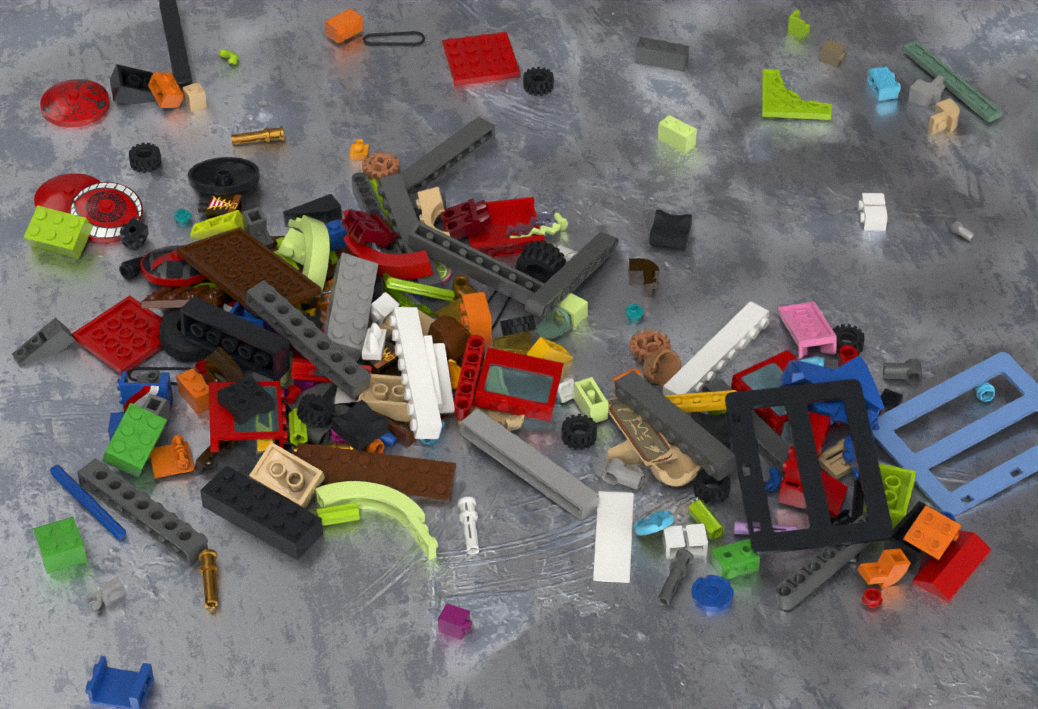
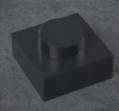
M886 388L880 396L884 409L887 410L899 406L903 400L902 394Z

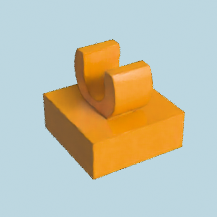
M356 139V144H351L350 160L364 161V158H368L369 144H363V139Z

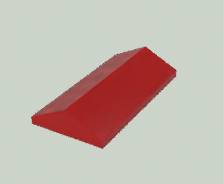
M959 530L957 532L959 533L958 539L951 541L939 560L933 557L915 576L912 583L949 603L991 552V548L975 532Z

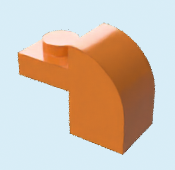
M900 548L883 550L877 562L860 564L857 570L868 585L878 584L883 589L899 581L911 563Z

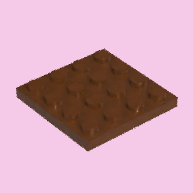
M208 284L198 285V288H191V285L180 286V288L162 286V289H157V292L147 295V298L141 301L142 309L182 308L193 296L217 307L231 296L217 285L216 287H210Z

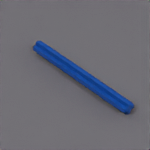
M59 465L51 467V475L117 540H122L126 537V530Z

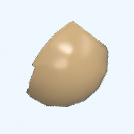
M670 445L679 458L650 465V468L655 478L661 483L672 487H680L694 480L701 466L695 464L677 446Z

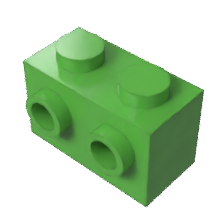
M750 539L712 549L711 564L718 576L732 579L736 576L759 570L760 555L752 551Z

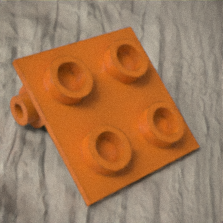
M175 435L170 445L155 447L150 456L155 479L195 471L188 441L184 442L183 437L180 435Z
M926 505L903 540L939 560L951 541L958 539L959 533L957 532L961 525Z

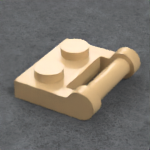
M844 438L838 441L837 445L821 453L818 459L819 466L836 480L852 472L850 464L844 461L842 453L827 460L843 451Z

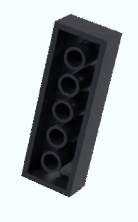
M195 296L180 308L182 338L211 352H214L219 346L237 364L273 381H279L290 370V340Z
M228 466L223 468L200 490L202 507L296 560L323 535L322 518Z

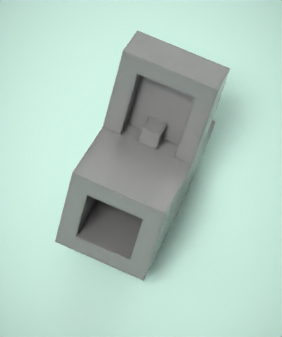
M938 75L931 84L918 79L910 87L908 101L920 106H934L936 103L941 102V95L945 89V77Z

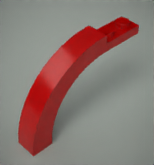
M350 209L343 211L344 217H346ZM347 231V236L343 237L349 255L377 263V274H380L382 278L388 279L391 277L406 280L433 275L426 250L409 254H387L376 251L365 244L358 245Z

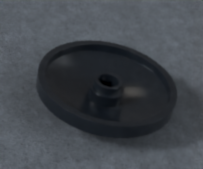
M235 157L208 159L197 163L188 172V182L193 189L214 195L234 194L248 190L255 186L260 179L259 168L255 163Z

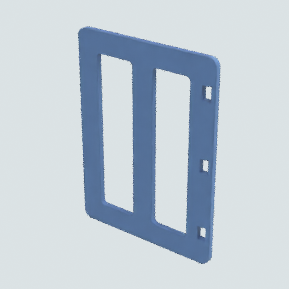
M999 352L878 416L877 423L880 429L872 430L873 437L900 468L917 471L915 478L916 486L940 512H950L955 517L1037 472L1038 445L954 491H948L929 469L1036 411L1038 412V384L1008 353ZM999 374L1004 375L1023 395L917 453L912 452L894 432V430ZM1016 470L1021 473L1015 477H1012L1010 474ZM969 497L972 501L964 505L961 500Z

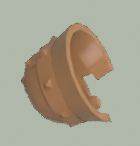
M667 349L654 352L643 363L642 372L644 378L649 380V384H660L663 387L681 369V361L673 350Z

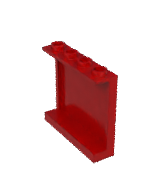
M534 197L486 202L492 223L483 226L484 232L482 233L477 232L475 235H467L470 247L494 259L520 256L524 246L529 242H535V240L545 241L544 235L532 234L528 237H520L521 235H528L533 228L540 229L534 207ZM510 236H518L519 238H510Z

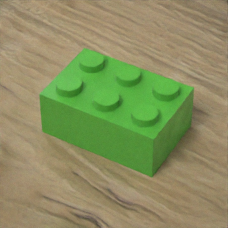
M130 403L104 453L103 462L139 478L165 428L167 419Z

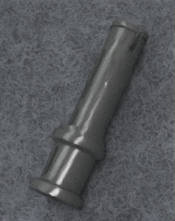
M679 549L676 552V559L669 567L670 574L657 598V602L660 605L669 606L680 580L687 575V568L694 560V556L690 551Z

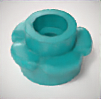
M179 209L174 213L173 218L177 224L186 225L190 222L191 213L186 209Z
M631 304L626 307L625 312L629 320L638 321L641 319L644 310L637 304Z

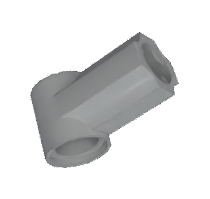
M616 458L610 460L601 475L602 479L609 485L620 483L636 490L641 489L645 479L644 473L626 467L624 462Z

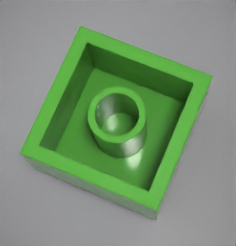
M74 517L33 528L36 545L47 574L87 562L85 547Z

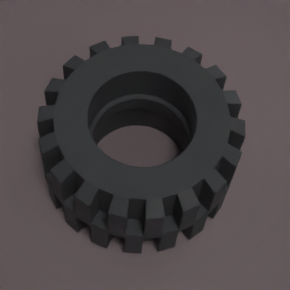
M535 240V242L531 241L524 246L516 262L515 269L546 283L565 265L566 259L563 258L564 254L559 252L560 249L558 247L555 248L553 244H548L546 241L540 242Z

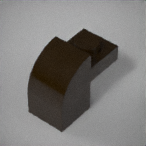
M629 258V285H644L645 297H652V290H656V284H659L658 266L648 259Z

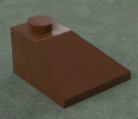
M443 315L432 322L427 335H432L433 344L444 343L446 356L454 361L464 356L467 340L472 336L455 318Z

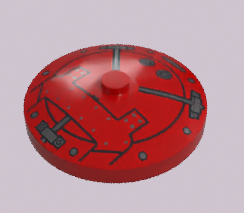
M85 79L60 82L50 87L40 100L43 117L48 122L61 127H81L94 123L106 114L110 105L107 90L99 83Z

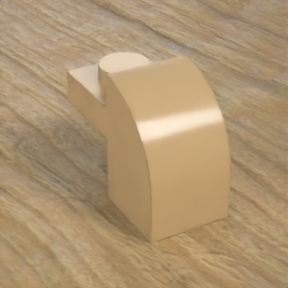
M951 98L936 103L935 114L930 116L928 130L931 133L943 129L952 132L956 129L960 109Z

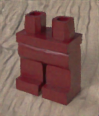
M472 198L468 202L445 209L440 214L444 231L449 232L450 237L456 240L467 235H475L477 232H484L483 226L492 223L485 200L475 203Z
M350 209L342 222L343 227L358 245H364L367 241L386 248L389 243L394 244L398 238V234L391 230L390 224L376 213L373 216L371 213Z

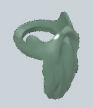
M556 307L547 315L546 320H543L537 326V335L545 339H554L561 336L572 327L568 313L563 308ZM555 311L563 315V325H560L553 319Z

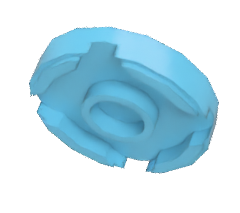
M664 510L650 514L646 520L641 518L633 527L637 535H648L668 527L675 519L672 512Z

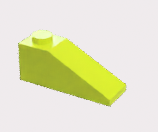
M239 210L195 223L189 236L195 239H205L238 227L244 230L243 216Z

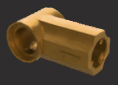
M457 275L453 278L452 291L455 294V299L462 300V295L479 293L469 284L468 277Z

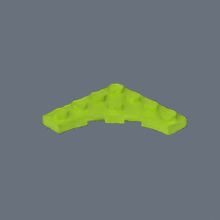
M763 69L762 117L831 120V104L812 100L807 102L800 99V95L791 89H786L780 75V70Z

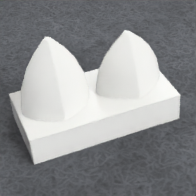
M373 323L371 328L367 329L362 350V360H382L387 339V329H380L376 323Z

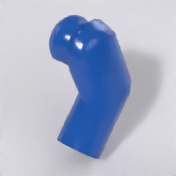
M773 467L768 471L771 479H768L769 482H764L765 489L768 492H775L782 482L778 468Z

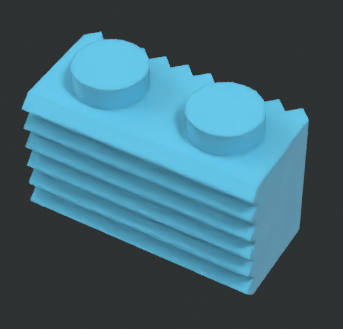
M887 66L870 68L868 70L867 82L877 101L898 98L901 87L900 83L895 81L894 72H890Z

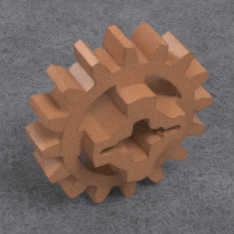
M383 151L381 153L374 152L373 156L369 154L368 158H364L362 170L368 178H372V180L378 179L379 181V178L398 174L400 171V161L396 159V155L391 156L390 152L384 154Z
M644 329L643 333L637 331V336L632 335L629 348L633 358L639 357V362H642L654 352L671 350L670 339H667V334L661 335L660 330L656 333L654 329H651L650 332Z

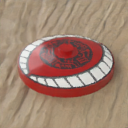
M100 182L89 185L76 194L70 205V214L85 217L90 222L93 228L88 240L97 243H115L121 241L120 229L124 224L127 225L132 217L142 222L143 206L139 196L129 187L114 182Z

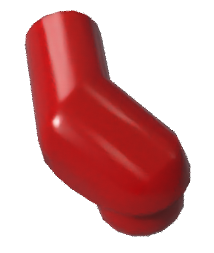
M297 384L288 386L286 402L293 404L302 392Z

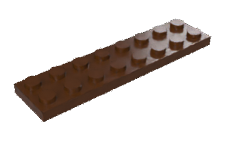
M298 443L296 456L323 471L325 479L320 487L347 481L371 482L395 489L412 499L450 503L456 463Z

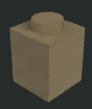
M828 39L821 47L819 61L838 67L846 60V45Z

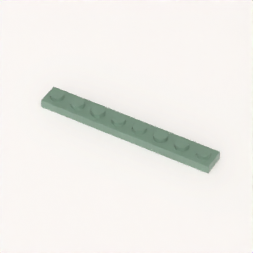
M917 40L903 45L902 51L934 78L938 75L945 77V87L986 122L989 123L1002 116L1000 109Z

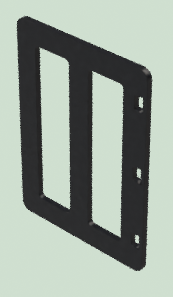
M850 379L739 391L726 395L725 406L750 544L754 553L770 554L887 541L892 538V522L862 386L858 380ZM842 400L844 402L867 509L868 522L836 526L831 524L807 407L808 403ZM785 406L787 409L810 525L808 529L781 532L773 530L751 415L752 409ZM733 414H739L741 422L734 423ZM742 467H749L750 475L744 476ZM752 522H759L761 531L754 532Z

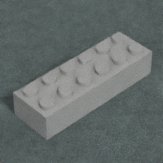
M342 252L335 268L323 332L357 362L362 354L378 264Z

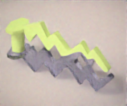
M557 208L552 213L542 212L541 219L531 217L529 225L518 222L517 227L509 225L506 237H509L511 232L518 233V236H510V238L528 237L532 234L545 235V233L554 235L559 229L561 231L566 230L568 222L566 218L561 216ZM546 221H554L552 228L545 226ZM535 225H541V230L535 228Z

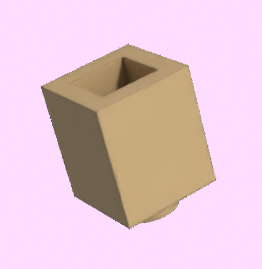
M199 82L183 87L184 101L191 113L207 108L205 91Z

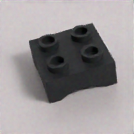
M656 209L653 226L650 231L649 244L685 249L692 225V215H672L663 210Z
M252 376L217 391V402L232 414L239 425L246 423L257 414L268 413L273 410V398Z
M360 400L345 414L332 418V430L360 451L389 432V420L376 414L366 402Z
M691 412V418L717 440L729 442L730 428L727 413L709 415L701 412Z

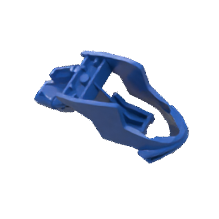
M861 356L853 358L837 369L796 359L788 362L779 379L778 387L850 379L858 380L862 386L872 436V430L880 429L877 420L879 411L884 410V405L868 366ZM842 400L807 404L809 412L831 417L830 425H833L836 421L848 424ZM849 433L844 441L842 456L844 461L850 464L855 480L860 482L851 435Z

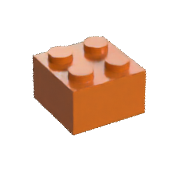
M479 292L462 295V303H459L460 314H462V317H459L460 324L472 335L482 336L485 340V346L492 345V317L485 293Z

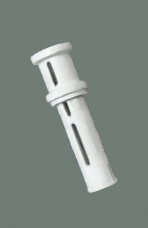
M463 497L458 501V507L461 509L460 521L464 524L466 551L468 554L474 555L480 551L476 530V521L478 519V514L475 512L476 500L472 497Z

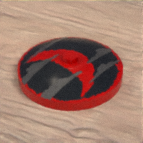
M173 245L155 249L146 254L140 262L142 276L154 284L172 287L188 286L208 279L177 255V248L184 245Z

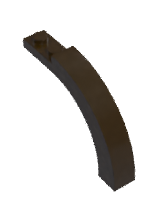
M218 346L207 358L205 369L219 382H238L245 379L239 366L221 347ZM234 419L235 432H243L246 423L239 425ZM239 440L219 441V452H210L209 446L196 460L194 469L200 474L205 468L208 470L213 465L217 455L221 456L226 449L232 452Z

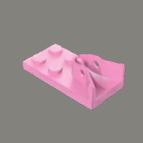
M814 301L778 307L779 316L798 345L799 360L807 355V347L817 346L821 353L836 354V334Z

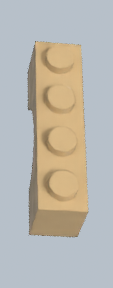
M439 187L419 191V199H416L418 210H422V214L419 215L420 221L438 230L434 227L435 220L445 211ZM440 231V232H442V233H444V234L450 236L449 232Z

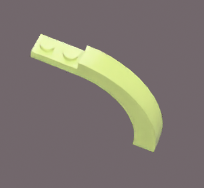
M303 215L302 219H289L288 226L301 230L305 237L306 254L302 274L319 285L323 291L330 251L327 227L322 221Z
M361 481L338 482L315 488L316 502L320 508L357 502L358 509H370L388 514L407 527L429 560L437 557L436 548H438V543L435 537H431L425 524V513L405 494L384 485Z

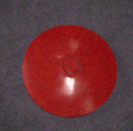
M69 173L53 177L44 182L36 191L34 196L35 209L38 205L70 214V205L76 194L85 187L100 183V181L90 175Z

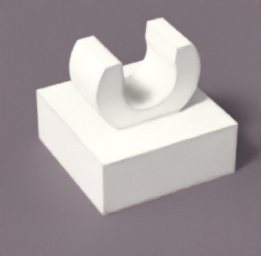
M568 377L559 382L556 395L559 403H564L574 398L573 378Z

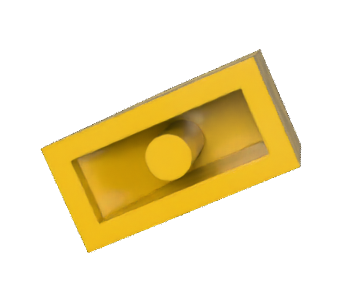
M540 337L527 353L528 356L566 363L573 359L564 346Z

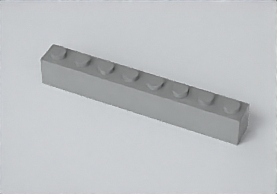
M476 409L461 421L462 436L582 521L597 508L599 494L594 489L587 487L578 478L566 472L563 467L556 465L547 456L535 450L533 446L528 445L516 434L508 431L502 424L494 421L488 414Z

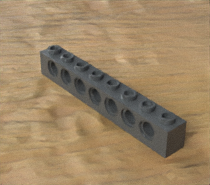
M263 280L246 292L245 304L277 333L290 340V344L351 399H354L369 388L370 373L362 368L353 357L346 354L326 333L318 329L311 320H308L299 309L291 305L287 298L282 297L272 285Z
M95 458L77 471L81 487L189 566H192L199 560L198 555L200 551L208 549V539L203 533H198L189 523H184L175 513L169 512L161 503L155 502L147 493L141 492L133 483H129L119 473L112 471L107 464L101 463Z

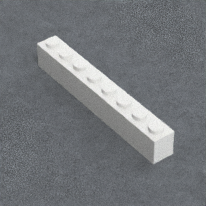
M750 301L663 386V395L702 393V388L708 383L713 382L719 372H723L726 365L730 361H734L737 354L741 350H745L748 343L752 339L755 340L762 329L767 328L769 324V310Z
M394 307L393 315L389 317V325L393 327L392 340L396 342L395 355L399 357L398 370L402 372L401 385L405 387L404 400L408 402L407 415L411 417L410 430L414 432L415 439H438L442 423L417 307Z

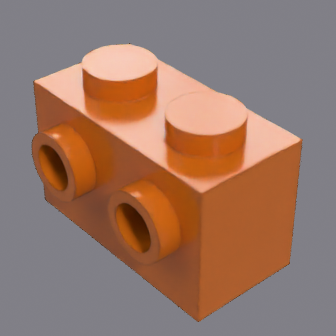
M351 8L324 21L325 35L336 43H340L364 30L363 17Z
M153 72L148 86L160 108H179L184 94L172 73Z
M193 368L177 375L178 392L195 413L199 415L209 410V385L205 383L203 376L198 374Z

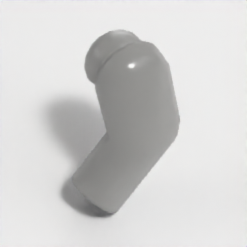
M955 221L950 226L952 233L960 235L968 241L974 235L973 232L962 226L959 221Z

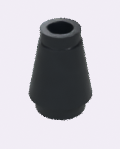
M140 256L122 262L119 267L120 274L126 279L133 278L141 271L140 262L143 257Z

